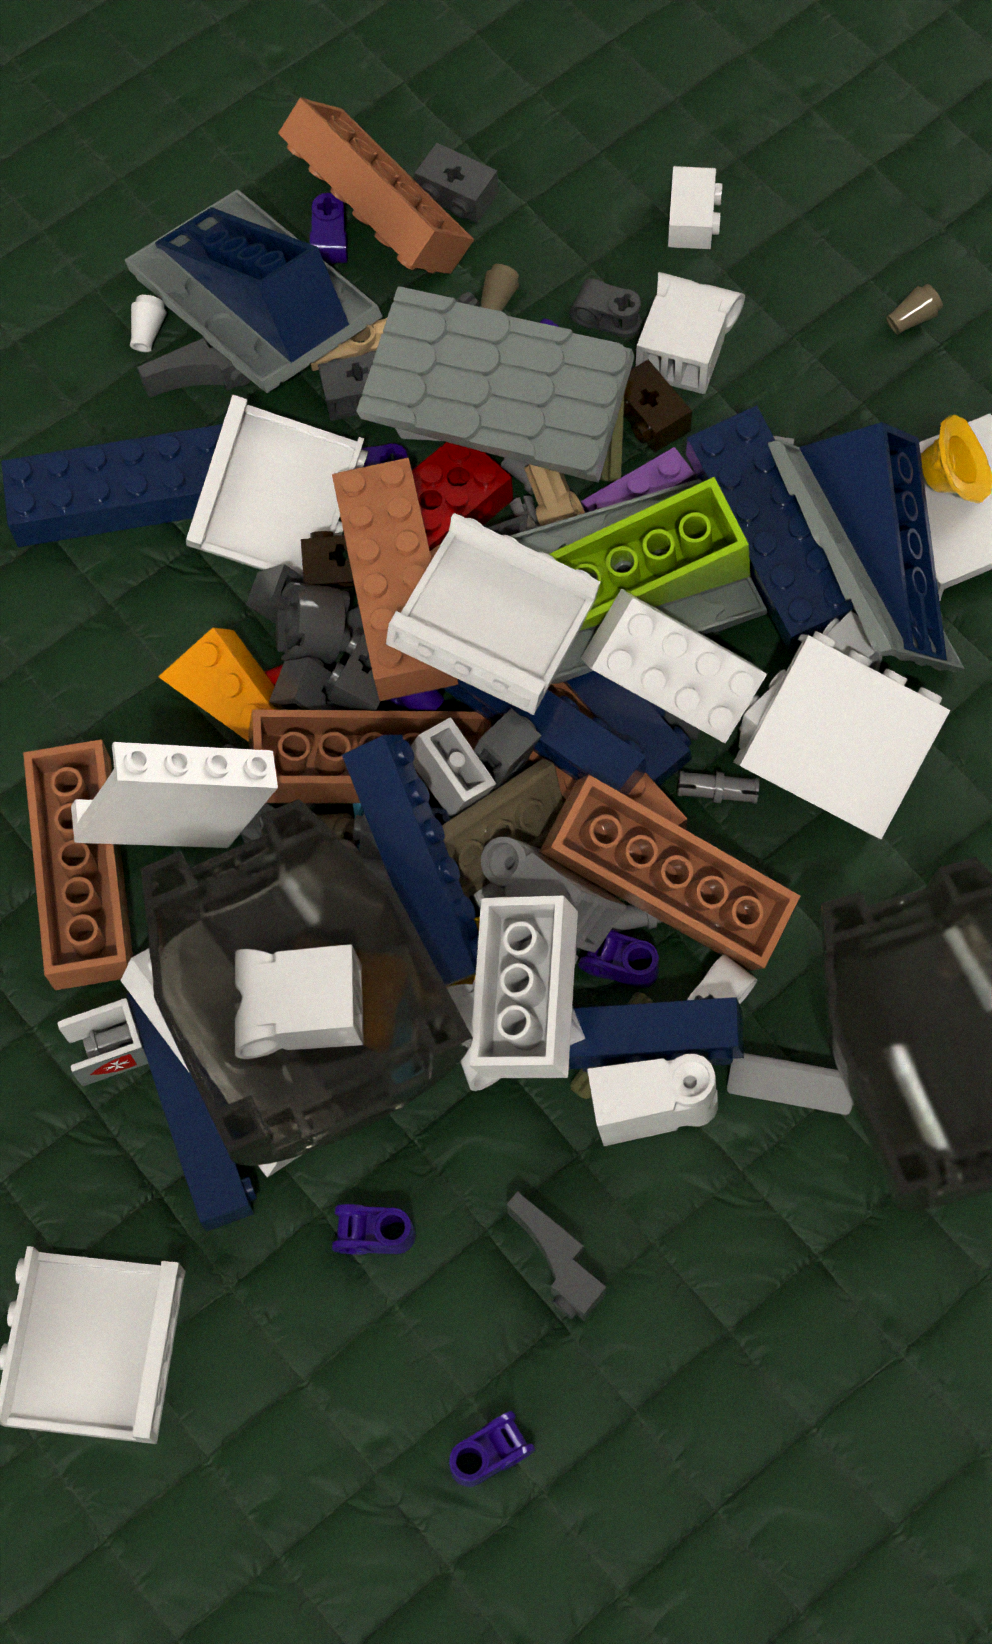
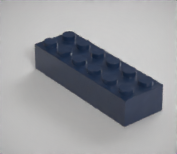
M756 405L687 437L686 456L698 479H701L702 482L715 477L749 544L750 577L785 646L790 651L801 645L802 641L798 640L801 634L813 637L815 631L822 634L835 618L841 621L850 611L856 615L857 612L852 600H845L824 549L814 540L796 496L789 495L768 446L769 442L776 440Z
M223 424L1 461L7 523L17 546L23 547L193 518Z

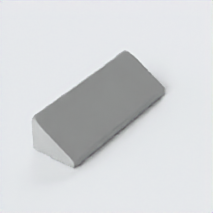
M744 1053V1058L733 1059V1063H731L727 1092L848 1115L852 1109L859 1075L857 1073Z

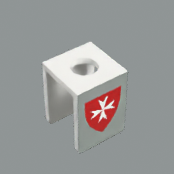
M126 998L57 1023L59 1030L69 1043L90 1037L89 1033L93 1031L95 1034H99L126 1023L128 1024L133 1044L70 1066L73 1075L82 1086L148 1064L132 1011Z

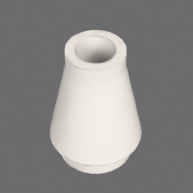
M139 295L136 298V302L131 304L130 347L140 352L151 351L153 342L167 314L164 310L165 304L161 299L151 295Z

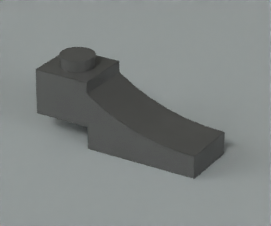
M204 338L137 367L143 387L149 398L188 386L224 385L228 391L234 387L244 386L251 382L223 354L214 347L209 348Z
M517 1192L506 1204L507 1212L532 1238L549 1265L555 1280L551 1285V1294L555 1297L552 1303L568 1318L573 1319L577 1315L585 1322L606 1296V1286L577 1263L584 1255V1246Z

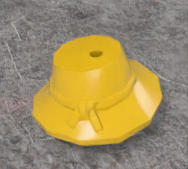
M949 415L941 422L939 438L921 453L923 475L928 485L934 491L939 493H958L964 500L980 504L991 494L992 472L986 453L966 419L957 415Z

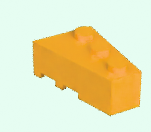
M213 627L158 676L248 742L252 709L280 710L269 702L275 686L236 632L231 629Z

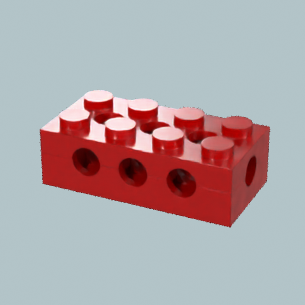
M446 442L412 470L429 551L443 542L449 531L451 517L454 513L464 518L475 519L483 526L513 500L512 477L482 451Z

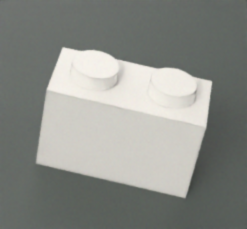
M673 166L668 247L711 249L712 235H719L720 213L713 212L714 205H721L722 183H715L716 168Z
M451 717L419 734L411 745L414 753L413 764L415 769L451 819L486 797L496 785V782Z

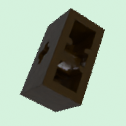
M649 359L630 371L624 392L623 417L632 425L633 433L638 441L642 444L647 443L652 451L656 453L691 431L692 410Z
M317 531L310 533V538L301 539L304 584L337 588L355 587L349 558L346 559L345 566L342 567L336 560H333V558L340 557V551L342 550L348 553L344 535L333 536L332 531Z

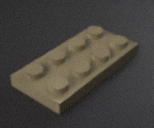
M544 758L442 825L445 834L443 841L449 857L454 859L459 868V882L466 897L469 898L491 883L483 874L481 868V854L484 847L491 840L498 837H510L539 848L542 847L564 805L553 762Z

